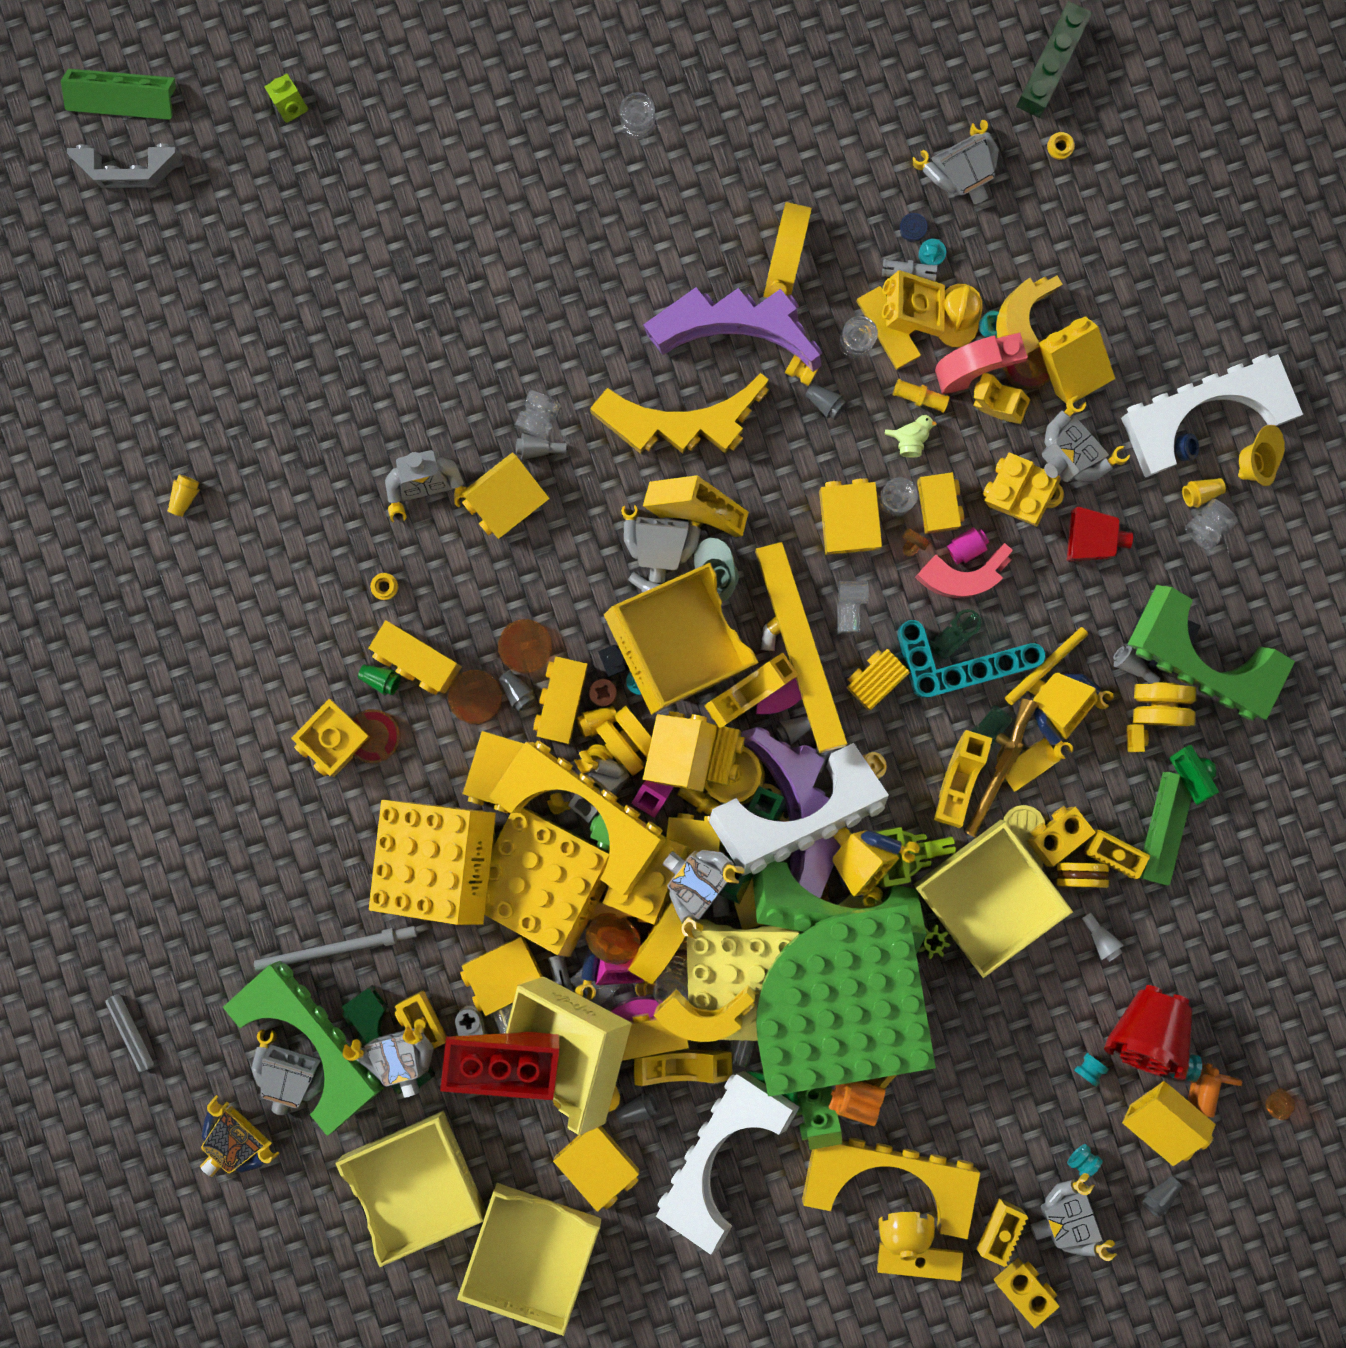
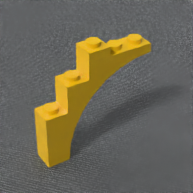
M760 373L746 388L728 400L708 408L688 412H665L645 408L625 400L607 388L592 405L590 411L593 416L640 454L645 449L650 451L658 441L657 434L662 436L682 454L687 448L690 451L694 449L701 439L698 436L699 434H702L722 452L726 453L729 448L735 450L743 440V437L740 436L743 428L737 422L743 423L752 412L749 408L755 400L760 402L768 393L769 389L766 386L769 379Z

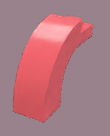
M1021 333L995 338V335L967 344L945 356L939 361L935 369L941 393L945 395L968 389L973 379L986 372L1026 362L1028 357Z
M1004 543L979 570L973 572L954 570L935 555L915 578L926 588L941 596L950 598L976 596L992 588L1003 579L995 570L998 569L1001 572L1011 561L1008 556L1013 550Z

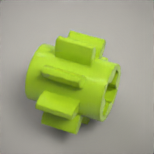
M934 924L932 930L925 928L926 936L918 950L919 952L928 950L927 957L929 959H932L933 953H938L943 957L944 954L941 950L944 946L950 947V944L944 940L948 932L942 931L939 934L938 925ZM933 934H935V938L939 940L938 945L934 944L931 948L926 941L927 938L932 939Z

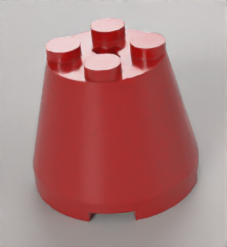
M1146 985L1145 990L1137 992L1108 1036L1104 1046L1105 1052L1113 1055L1114 1052L1119 1054L1123 1063L1161 1077L1172 1073L1175 1074L1174 1078L1178 1080L1185 1079L1190 1061L1192 1026L1190 1000L1174 994L1173 997L1162 994L1160 988Z

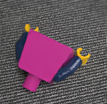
M602 928L601 933L596 938V943L589 945L581 979L584 981L582 985L577 986L575 993L583 997V990L586 988L588 992L587 999H593L596 990L591 984L592 981H595L596 985L637 983L635 991L638 996H646V991L648 995L654 994L657 991L655 982L650 984L628 970L637 950L643 944L637 934L633 931H617L612 928ZM602 950L604 953L612 956H618L625 952L631 955V957L625 962L612 963L600 958L595 951Z

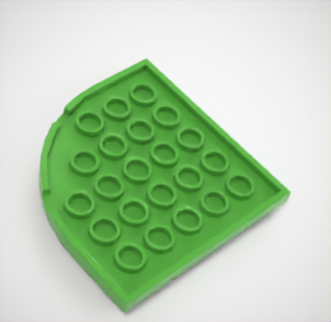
M907 902L850 911L821 920L802 934H798L776 957L763 981L756 1011L757 1038L768 1097L936 1068Z

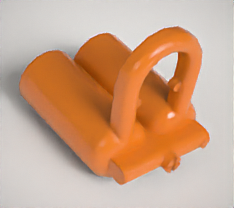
M1202 1063L1199 1079L1194 1083L1191 1082L1188 1101L1205 1116L1214 1118L1221 1083L1242 1086L1243 1082L1238 1078L1219 1074V1070L1212 1067L1213 1064L1207 1063L1206 1065Z
M863 1081L836 1085L835 1090L831 1092L832 1099L829 1109L836 1111L839 1116L875 1126L886 1089Z

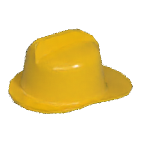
M955 284L945 290L944 333L939 336L944 344L951 347H962L969 344L975 338L979 328L983 304L979 292L974 287L967 284Z
M1275 425L1264 426L1259 431L1254 443L1245 447L1240 452V469L1238 473L1240 479L1257 481L1262 486H1270L1273 483L1285 451L1283 434Z

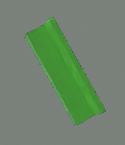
M68 69L61 79L64 106L67 111L157 119H171L173 116L171 96L176 89L175 78Z
M1163 772L1143 850L1144 853L1150 855V858L1140 878L1164 885H1170L1192 798L1179 774L1172 772Z

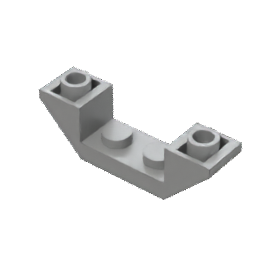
M80 144L76 145V148H67V154L101 188L156 187L182 161V155L176 147L170 144H158L157 147H148V169L141 165H132L130 169H120L117 166L107 165L103 166L102 169V156L92 146Z

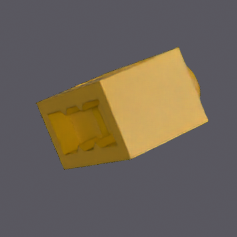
M1063 806L1051 815L1053 820L1046 825L1041 823L1030 832L1033 836L1026 840L1046 867L1055 866L1096 833L1076 806L1068 808ZM1067 819H1071L1075 825L1074 831L1071 834L1065 829ZM1047 835L1052 837L1054 841L1051 850H1047L1044 846V839Z
M1017 1258L996 1276L994 1281L1035 1329L1060 1307L1054 1299L1058 1295L1047 1282L1042 1285L1036 1279L1039 1273L1029 1261L1024 1264ZM1025 1275L1026 1279L1022 1285H1013V1280L1016 1276ZM1035 1297H1044L1042 1305L1039 1307L1031 1306L1032 1300Z

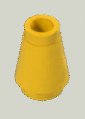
M179 474L177 480L173 481L167 511L183 517L200 491L198 489L199 482Z
M1221 478L1190 481L1182 489L1185 503L1189 507L1194 506L1197 508L1226 492L1225 483Z
M610 706L582 712V716L577 717L576 720L583 737L591 736L593 738L598 734L596 729L606 721L614 724L617 721L615 719V714L617 713L615 708Z

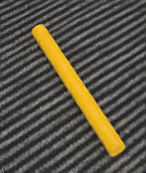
M1080 627L1040 666L1005 697V700L1010 705L1017 702L1086 638L1088 632Z

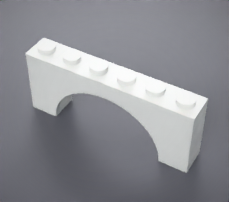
M1268 354L1261 355L1253 359V364L1244 367L1243 363L1227 369L1228 374L1219 377L1218 373L1202 379L1203 384L1196 387L1193 386V383L1178 388V394L1169 397L1168 393H1164L1153 398L1152 404L1143 406V403H1139L1127 408L1128 413L1121 419L1145 478L1177 464L1174 455L1176 431L1186 414L1200 404L1214 400L1237 401L1257 411L1264 418L1267 425L1275 426L1282 425L1303 415L1279 355L1270 358Z
M854 743L830 754L826 767L832 778L833 794L820 810L808 817L786 822L767 820L749 812L740 804L737 798L712 809L709 823L736 866L744 868L742 876L751 872L753 874L759 873L766 868L767 864L775 860L776 862H781L788 858L792 852L798 849L801 851L806 850L815 841L821 838L829 839L839 829L845 826L851 828L857 825L862 818L868 815L871 817L876 816L885 809L884 806L889 795Z
M745 1071L739 1072L736 1075L732 1074L724 1086L727 1090L722 1099L718 1098L711 1109L713 1116L709 1123L706 1121L700 1128L698 1143L696 1146L692 1145L684 1157L687 1161L683 1169H678L671 1180V1183L674 1184L669 1193L666 1192L658 1203L660 1210L656 1217L709 1254H713L720 1249L732 1227L718 1211L711 1193L710 1174L717 1151L731 1134L740 1129L758 1127L768 1129L778 1135L787 1131L800 1108L782 1095L768 1097L766 1085Z

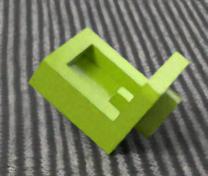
M288 74L276 78L264 86L286 123L308 111V107Z

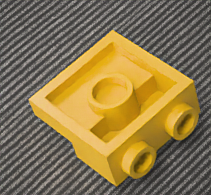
M898 270L885 281L883 294L887 295V303L883 307L882 317L887 319L886 327L907 334L918 330L939 337L944 333V284Z
M1008 453L1006 459L1002 457L997 463L996 473L998 475L994 483L988 482L984 489L985 502L992 509L1037 527L1061 477L1058 475L1056 478H1051L1045 473L1043 468L1035 466L1032 461Z
M328 699L291 739L296 743L294 748L303 757L307 758L310 756L316 762L314 768L325 777L327 775L335 777L370 736L332 699Z

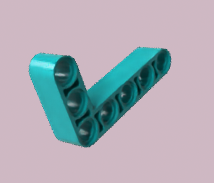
M909 620L903 623L897 632L905 665L910 672L908 675L912 689L921 698H929L1036 668L1045 660L1043 647L1036 643H1030L936 670L925 629L919 621ZM907 626L916 628L918 636L915 640H909L905 637L904 630ZM1027 649H1032L1037 654V659L1033 664L1025 659V651ZM914 652H920L924 655L925 663L922 667L913 664L912 655ZM1001 656L1007 657L1011 662L1008 671L1002 670L998 665ZM975 663L981 664L985 669L982 678H977L972 673V667ZM948 671H954L959 676L958 683L955 686L949 685L946 681ZM922 678L929 679L933 684V688L929 693L923 692L919 687Z

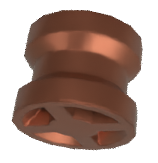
M599 679L590 687V698L596 705L607 707L616 700L617 689L611 681Z

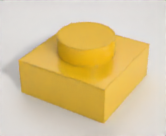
M1144 724L1127 725L1128 752H1145V746H1148L1149 737L1148 731L1144 730Z

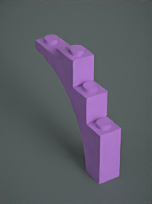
M695 287L643 324L647 336L662 355L681 344L700 337L718 334H744L763 338L784 347L799 357L812 372L822 366L820 358L822 354L821 349L815 341H808L804 336L806 332L803 326L797 321L799 320L797 313L799 306L796 300L790 294L786 296L781 289L756 306L752 297L748 293L744 295L739 288L714 305L707 293L702 295L697 287Z
M760 727L742 731L741 737H745L744 745L753 751L764 763L778 784L781 794L785 799L789 821L803 819L816 813L830 800L825 796L824 791L813 787L824 762V758L817 755L815 749L807 745L791 748L789 744L772 738L767 730ZM832 836L829 839L821 838L815 841L806 850L801 851L798 849L792 852L789 866L792 876L803 888L820 898L834 866L833 856L841 846Z

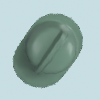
M708 538L703 540L695 550V569L711 563L716 573L717 592L721 601L725 602L731 597L738 584V570L734 565V558L729 546L718 538Z

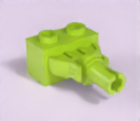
M902 827L873 831L901 841L903 846L908 842L916 843V841L927 839L926 834L914 835L910 832L902 831ZM953 837L918 842L917 844L920 847L919 853L907 851L915 855V860L911 863L905 862L902 859V855L898 853L899 859L877 886L888 887L911 882L910 877L915 875L922 867L931 866V861L920 862V860L955 854V847L942 848V846L955 844Z

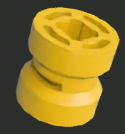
M794 355L785 374L791 377L796 376L800 378L801 383L809 386L818 369L812 372L799 357Z

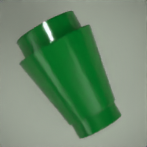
M366 664L362 665L358 673L359 680H362L384 696L387 694L394 695L401 681V676L396 674L395 670L368 666Z

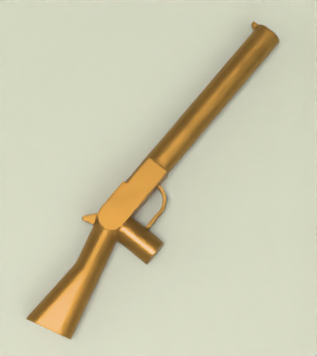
M1022 698L1011 738L1003 733L997 735L996 742L1001 745L997 754L998 763L995 767L997 770L965 831L967 834L976 838V833L1003 780L1009 773L1013 763L1016 762L1024 746L1021 742L1025 727L1039 702Z

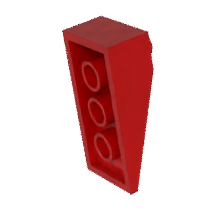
M520 1032L446 1037L440 1091L553 1100L560 1049L559 1034Z

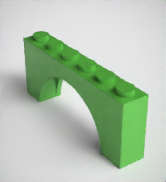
M1156 585L1127 645L1137 650L1135 653L1137 656L1148 661L1153 659L1158 662L1156 666L1159 669L1168 673L1173 671L1179 674L1178 680L1189 685L1196 684L1199 686L1198 691L1209 697L1215 695L1220 698L1218 703L1230 709H1234V707L1239 709L1238 714L1251 721H1254L1255 718L1267 720L1295 661L1276 649L1258 647L1254 655L1245 664L1234 670L1217 672L1211 669L1198 657L1189 638L1188 614L1193 599L1173 587Z
M773 861L767 864L765 869L754 874L752 878L757 923L805 932L815 926L817 922L831 916L861 910L835 905L813 895L795 880L788 868V864L785 862ZM898 885L890 886L883 903L876 907L907 902L917 954L926 936L917 889Z
M278 961L267 966L223 1008L239 1028L247 1026L257 1019L274 1018L294 1025L312 1041L323 1064L325 1081L322 1097L310 1116L328 1136L338 1130L382 1091L384 1087L381 1085V1080L357 1060L349 1061L343 1057L344 1045L348 1044L344 1033L339 1028L334 1027L328 1020L327 1012L314 1003L310 998L309 990L296 981L291 968Z

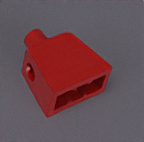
M1076 507L1071 510L1066 561L1111 559L1116 556L1117 547L1129 549L1132 547L1133 533L1119 531V518L1082 507Z

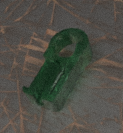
M965 609L958 612L955 618L949 622L951 627L947 626L934 638L935 642L930 640L931 647L942 658L947 659L964 642L979 631L981 618L974 610ZM973 613L957 627L958 619L962 614ZM977 618L978 623L975 630L963 633L962 631Z
M991 706L990 708L993 711L991 710L978 724L979 727L976 725L970 730L971 732L992 738L991 746L996 741L997 735L1003 733L1012 722V718L998 706Z

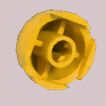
M898 1212L888 1214V1220L884 1221L883 1217L879 1218L881 1242L892 1254L900 1255L901 1260H916L918 1254H922L930 1248L935 1232L934 1217L927 1214V1219L920 1218V1212Z

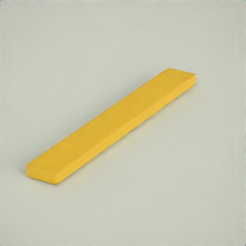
M780 542L756 548L755 553L790 662L798 673V676L795 678L819 753L845 747L847 745L846 738L783 544Z

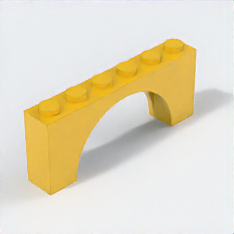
M540 741L536 743L525 742L489 798L510 813H520L523 807L533 798L552 790H566L585 798L598 810L609 834V859L600 880L622 896L630 894L667 840L666 837L661 835L663 830L650 821L647 824L638 818L640 813L632 807L626 805L624 808L616 802L618 798L606 789H603V791L599 790L594 786L595 781L584 773L577 774L572 770L573 765L562 757L557 759L549 753L551 749Z
M849 1138V1142L842 1140L840 1145L813 1149L811 1151L802 1197L804 1206L831 1211L837 1194L852 1177L874 1167H897L916 1175L930 1188L937 1206V1229L939 1233L968 1239L980 1172L977 1168L973 1167V1163L964 1160H957V1164L946 1162V1157L931 1154L930 1158L921 1157L919 1152L910 1149H903V1153L892 1151V1146L876 1143V1147L867 1146L865 1141L856 1138Z

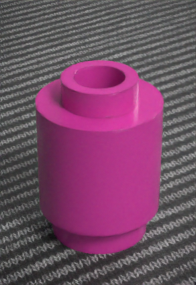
M972 527L952 539L951 544L946 547L958 565L962 562L967 563L987 551L986 544L989 543V540L982 529L977 531Z

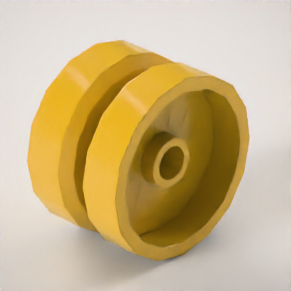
M1163 682L1136 684L1134 699L1139 702L1151 703V706L1135 708L1133 711V723L1161 726H1195L1196 712L1188 708H1178V704H1192L1196 702L1197 687Z
M625 706L615 714V719L623 728L620 733L608 721L597 728L596 731L606 742V748L618 763L623 764L631 775L634 776L644 768V763L636 752L641 750L645 757L648 758L652 737L627 706Z
M744 746L742 753H737L734 764H738L739 767L735 781L730 780L729 786L705 781L704 787L710 796L723 804L737 798L741 805L748 804L752 801L758 787L763 788L765 771L763 763L753 751Z

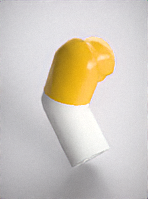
M776 616L763 627L761 650L775 651L776 636L781 633Z

